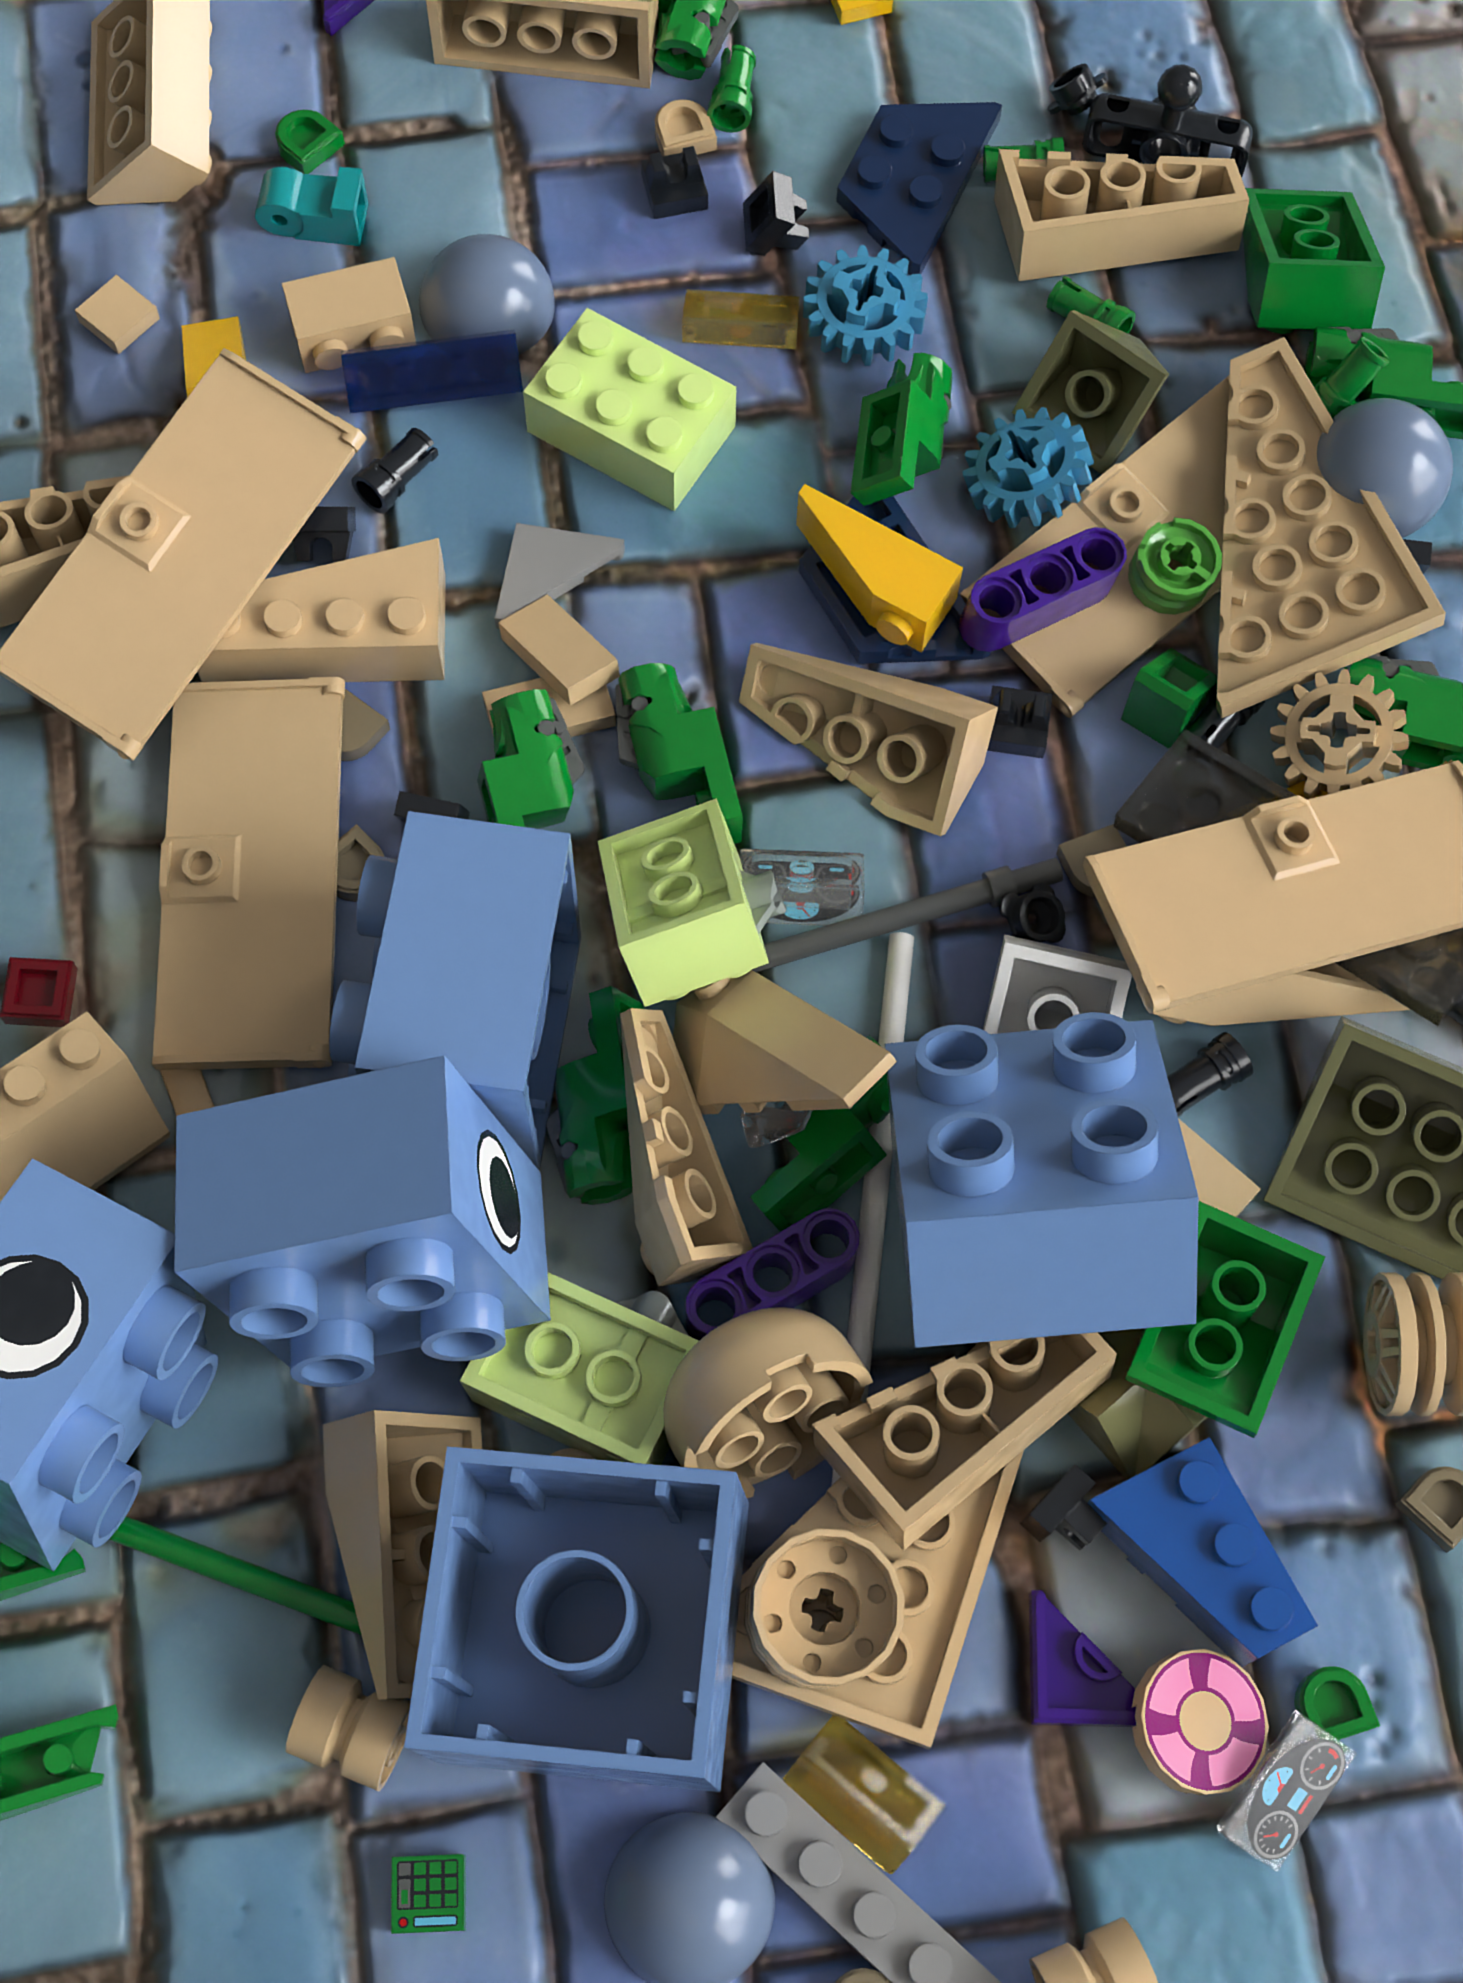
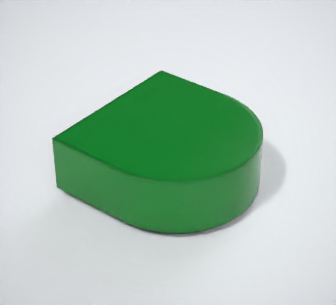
M297 110L285 115L279 121L275 131L281 157L294 169L303 174L311 173L345 145L343 131L322 114L312 110Z
M1335 1666L1320 1668L1304 1677L1297 1687L1294 1705L1306 1741L1327 1739L1335 1742L1380 1726L1365 1686L1356 1675L1344 1668Z

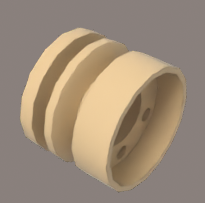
M1379 1272L1371 1280L1364 1313L1363 1351L1370 1394L1377 1411L1384 1416H1403L1409 1410L1418 1416H1430L1437 1410L1441 1397L1449 1412L1455 1416H1463V1272H1449L1441 1280L1438 1290L1431 1277L1423 1272H1412L1406 1279L1396 1272Z
M815 1529L789 1538L757 1569L745 1595L744 1626L754 1654L774 1676L798 1688L830 1689L869 1675L891 1655L904 1626L905 1595L895 1567L874 1543L847 1530ZM819 1594L827 1597L826 1608L836 1612V1621L827 1622L817 1632L811 1629L812 1616L802 1612V1604H810Z

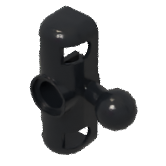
M1181 64L1173 65L1166 69L1157 83L1158 97L1152 101L1132 97L1127 98L1109 93H1101L1092 100L1082 142L1084 150L1089 154L1106 157V153L1128 154L1129 159H1133L1138 163L1156 164L1159 156L1208 158L1210 146L1213 143L1233 147L1230 159H1235L1242 178L1252 142V127L1243 119H1234L1197 110L1195 104L1202 94V81L1195 68ZM1103 122L1124 126L1122 139L1118 145L1106 146L1100 141Z

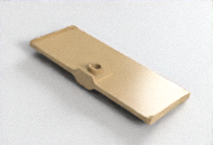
M223 348L132 473L114 486L92 516L85 536L1 647L0 675L102 740L108 747L116 751L121 758L134 761L143 749L144 744L336 479L367 440L366 436L359 428L352 426L338 416L335 417L234 352Z
M1229 375L1123 462L1114 464L1081 492V500L1078 503L1072 502L1062 510L1063 516L1052 518L959 594L966 603L975 583L982 577L1086 529L1094 527L1106 528L1116 533L1123 540L1127 550V558L1105 599L1002 648L1044 693L1053 694L1052 704L1068 718H1071L1080 711L1084 704L1221 590L1222 564L1221 570L1206 596L1191 611L1176 615L1158 613L1144 606L1134 595L1128 580L1129 563L1147 530L1158 522L1161 524L1172 522L1174 517L1191 519L1206 527L1216 538L1223 554ZM1170 559L1171 562L1168 566L1174 571L1178 566L1183 567L1180 562ZM1086 563L1089 567L1095 570H1100L1097 566L1091 563ZM1033 585L1037 590L1051 594L1046 588ZM982 609L991 617L1001 618L997 612L991 609Z
M309 677V679L189 683L173 704L166 835L161 844L159 873L161 921L152 1066L156 1070L178 1068L196 1070L272 1067L324 1068L332 1065L329 1039L333 1013L343 700L345 698V680L342 678Z
M1457 760L1448 764L1308 800L1297 795L1258 805L1239 818L1086 856L1083 862L1086 877L1134 978L1137 991L1146 1010L1152 1014L1178 1005L1463 928V764Z

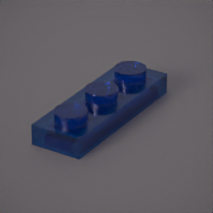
M515 329L341 351L350 413L523 392Z

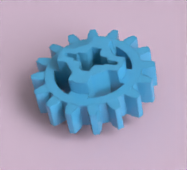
M859 245L857 257L849 258L847 253L840 249L836 251L834 266L823 260L818 262L817 277L808 276L806 280L802 315L803 318L808 319L807 333L809 337L822 335L821 350L824 353L838 347L842 349L841 362L847 363L854 353L861 354L865 366H871L873 354L881 353L882 357L890 362L894 360L896 345L907 351L912 348L914 334H922L928 293L921 292L923 280L921 274L907 276L909 261L906 258L892 264L888 262V249L883 248L877 257H869L866 246Z
M1041 407L1034 418L1028 419L1023 409L1016 410L1015 422L1007 424L998 417L994 420L996 428L994 434L989 435L979 432L976 435L980 450H969L965 453L969 468L962 472L975 508L977 510L984 508L988 520L993 523L1005 514L1009 528H1016L1022 517H1029L1034 527L1040 526L1041 514L1047 511L1056 518L1063 516L1060 504L1064 500L1078 503L1081 500L1077 485H1088L1092 481L1088 466L1094 464V460L1081 425L1071 426L1068 414L1064 412L1051 421L1045 407Z

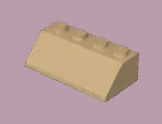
M114 0L91 22L87 201L95 205L176 202L194 186H199L206 180L212 165V158L209 155V127L212 120V112L209 109V82L212 76V67L209 64V39L212 33L210 0Z
M426 0L434 64L650 89L657 48L654 47L659 30L658 0Z
M85 1012L0 1068V1202L32 1158L95 1190L170 1138L167 1126L129 1058L88 1012Z

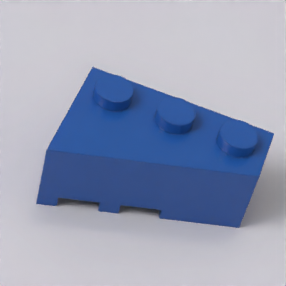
M1210 1437L1095 1496L1087 1502L1107 1523L1101 1532L1128 1556L1126 1560L1141 1574L1146 1573L1177 1603L1175 1606L1240 1667L1246 1666L1318 1626Z

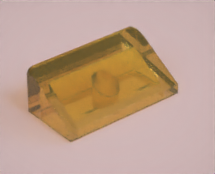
M686 289L682 317V342L796 349L800 296Z
M834 1715L783 1778V1781L828 1823L889 1874H893L911 1854L946 1806L850 1723Z

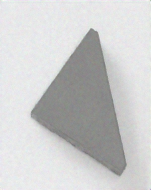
M516 523L495 615L496 628L499 629L498 622L548 594L555 600L584 582L586 575L607 562L621 560L625 551L624 539Z

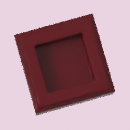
M10 957L0 1011V1018L3 1022L10 1025L64 1027L70 1022L78 971L75 963L70 960Z

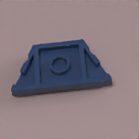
M996 102L881 105L837 187L836 202L853 219L864 223L867 233L881 247L888 243L902 258H906L909 261V275L922 274L983 154L984 145L988 144L1000 121L1002 105Z
M853 496L846 505L929 549L894 496L863 506ZM811 545L799 559L800 575L858 664L979 660L990 656L991 652L979 651L969 646L962 639L959 631V619L966 603L959 593L951 609L921 653L906 644L896 645L889 642L879 634L875 627L869 625Z

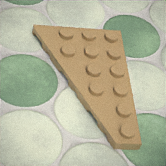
M1285 337L1230 360L1216 696L1217 710L1221 718L1291 690L1296 684L1302 685L1315 679L1316 673L1329 674L1443 626L1446 612L1377 494L1360 489L1364 503L1360 504L1337 493L1322 476L1317 461V445L1322 432L1328 434L1334 421Z
M978 1342L967 1354L988 1345L989 1342ZM1024 1450L904 1551L840 1477L827 1490L826 1494L794 1525L792 1524L742 1575L732 1679L929 1750L936 1734ZM815 1529L847 1530L874 1543L895 1567L905 1595L904 1626L891 1655L869 1675L830 1689L798 1688L774 1676L754 1654L744 1626L745 1595L757 1569L789 1538ZM819 1594L810 1604H802V1612L812 1616L811 1629L817 1632L827 1622L836 1621V1612L826 1608L827 1597Z

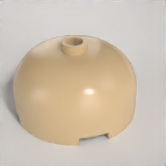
M786 1307L765 1308L748 1312L723 1323L709 1332L692 1347L679 1363L665 1395L663 1413L666 1437L681 1467L736 1472L746 1497L751 1498L754 1496L755 1491L753 1484L767 1480L786 1469L793 1480L822 1462L825 1458L814 1446L812 1424L834 1413L838 1416L863 1404L860 1399L865 1386L873 1383V1380L846 1338L825 1319L811 1312Z

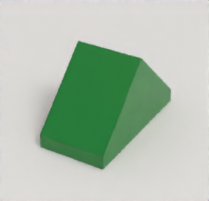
M1170 648L1139 670L1130 690L1121 720L1172 751L1179 742L1180 735L1189 728L1208 701L1211 693L1216 689L1218 676Z

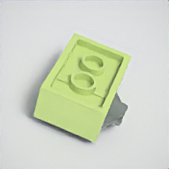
M717 798L598 841L618 947L645 1007L664 1000L681 998L692 990L726 978L743 976L752 969L769 963L761 930L769 918L785 913L787 908L777 889L774 874L771 870L758 875L743 871L740 857Z
M548 1272L551 1321L506 1329V1344L504 1348L489 1357L470 1360L460 1379V1383L473 1402L571 1448L587 1452L594 1459L661 1465L670 1448L664 1428L663 1408L666 1391L679 1363L699 1340L688 1336L668 1297L661 1292L649 1291L634 1299L613 1302Z

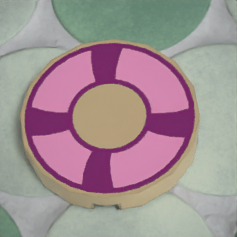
M1207 1649L1172 1653L1147 1669L1134 1692L1132 1708L1136 1707L1135 1720L1137 1726H1133L1132 1730L1135 1746L1149 1771L1170 1789L1200 1796L1232 1791L1251 1778L1265 1755L1269 1725L1264 1699L1250 1674L1229 1656Z

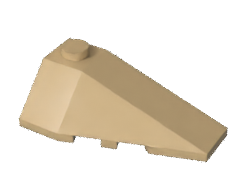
M760 643L750 645L739 697V703L794 745L802 744L828 765L826 770L841 782L847 779L872 799L870 805L884 816L940 837L946 834L984 765L998 710L997 706L941 687Z
M1365 954L1178 1005L1152 1014L1176 1024H1183L1189 1021L1209 1026L1404 1011L1412 1009L1416 998L1398 965Z
M753 970L737 978H726L692 990L676 1004L673 1039L703 1115L719 1114L725 1104L737 1103L745 1113L761 1112L767 1102L786 1101L792 1111L850 1109L897 1062L890 1051Z
M630 1008L620 1013L635 1225L642 1241L640 1246L641 1256L647 1269L655 1276L658 1286L691 1282L719 1269L753 1247L663 1010Z
M372 1410L323 1424L325 1494L378 1700L411 1699L447 1446L482 1449L481 1417Z

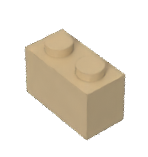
M395 257L282 283L305 373L318 370H335L348 363L377 356L390 357L403 350L417 347L412 315Z

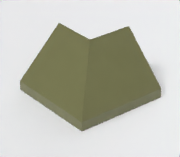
M1073 310L1069 312L1011 413L1015 415L1016 410L1023 409L1027 419L1034 418L1037 411L1041 407H1045L1051 421L1062 412L1068 414L1071 426L1080 424L1094 460V464L1090 465V467L1103 474L1116 463L1169 376V373L1139 338Z
M1144 1328L1098 1332L1117 1353L1111 1377L1067 1413L1126 1480L1153 1467L1208 1418L1125 1380Z

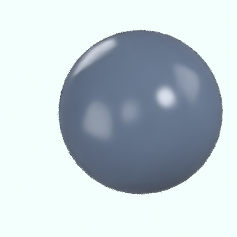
M476 234L458 239L449 244L433 259L421 283L419 310L426 332L439 347L462 359L477 362H494L506 360L524 353L545 335L554 317L555 295L552 282L545 267L528 248L513 239L501 235Z
M1393 398L1364 400L1348 406L1332 418L1334 422L1328 434L1322 432L1317 445L1318 466L1328 484L1340 495L1360 504H1364L1360 489L1375 492L1402 538L1426 525L1444 503L1453 476L1451 448L1439 424L1427 412L1416 405Z
M702 1812L672 1813L657 1818L641 1827L625 1842L618 1852L608 1873L605 1885V1921L612 1943L618 1954L632 1971L649 1983H730L754 1963L768 1940L775 1914L774 1883L770 1869L760 1859L750 1842L738 1831L719 1821L715 1815Z

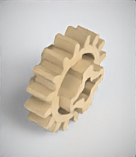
M1342 669L1338 676V682L1329 684L1324 674L1319 672L1315 674L1316 689L1309 692L1299 684L1293 687L1294 697L1297 702L1295 706L1279 703L1277 707L1278 717L1286 725H1277L1270 729L1272 741L1284 744V746L1272 752L1276 766L1291 764L1284 774L1285 783L1290 787L1304 780L1305 799L1315 798L1320 790L1332 794L1385 780L1382 773L1384 769L1400 773L1402 759L1393 751L1408 749L1409 738L1408 734L1394 730L1406 724V714L1404 710L1388 711L1395 701L1394 692L1389 688L1375 695L1373 693L1374 676L1368 674L1361 680L1359 685L1351 684L1349 670ZM1329 703V706L1316 717H1307L1318 707ZM1358 704L1370 711L1377 719L1379 725H1376V721L1363 720L1354 710V705ZM1336 729H1347L1348 737L1345 738L1343 747H1331L1330 739L1334 738ZM1299 750H1303L1306 755H1315L1324 764V773L1311 767L1302 758ZM1363 758H1373L1360 770L1349 773V770Z

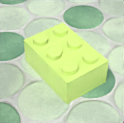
M586 308L523 391L527 432L675 511L735 428L737 387L595 311Z

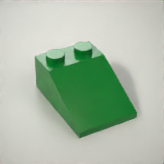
M1245 188L1249 197V205L1243 228L1248 302L1256 326L1280 334L1291 333L1295 329H1315L1316 326L1372 329L1385 265L1353 193Z
M1199 1201L1196 1324L1144 1328L1125 1380L1254 1438L1263 1420L1325 1256Z

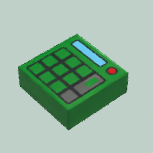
M466 1855L392 1857L391 1934L466 1931Z

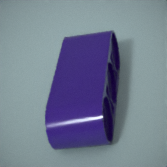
M1094 527L1086 529L982 577L971 590L959 619V631L962 639L969 646L979 651L991 652L999 650L1101 602L1107 597L1126 561L1127 550L1123 540L1116 533L1106 528ZM1086 563H1091L1097 566L1100 570H1095L1089 567ZM1033 585L1042 586L1046 588L1051 594L1043 593L1037 590ZM982 609H991L997 612L1001 618L991 617Z
M824 1208L815 1211L700 1279L691 1287L686 1297V1328L689 1336L700 1341L709 1332L718 1327L703 1323L697 1315L698 1309L706 1302L717 1300L726 1303L734 1313L733 1319L759 1309L795 1308L843 1279L851 1272L859 1248L860 1232L856 1222L847 1213L838 1209ZM832 1234L839 1237L844 1243L846 1251L840 1256L825 1258L813 1250L810 1242L816 1236ZM776 1267L788 1275L790 1284L783 1290L768 1292L757 1285L754 1276L761 1269Z

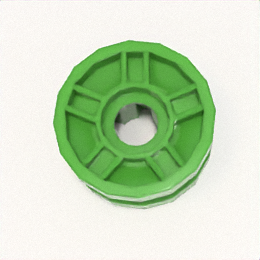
M1174 517L1172 522L1164 524L1158 522L1147 530L1129 563L1128 580L1132 591L1144 606L1158 613L1176 615L1191 611L1202 602L1208 590L1215 582L1221 570L1222 552L1216 538L1209 530L1191 519ZM1170 559L1180 562L1183 567L1178 566L1174 571L1168 566L1171 562Z

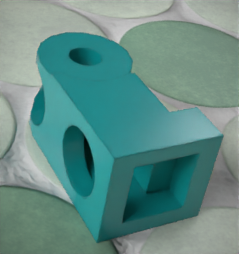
M288 167L269 169L263 175L255 210V219L264 230L276 235L295 237L298 240L360 246L369 206L362 168L339 167L337 176L303 174Z

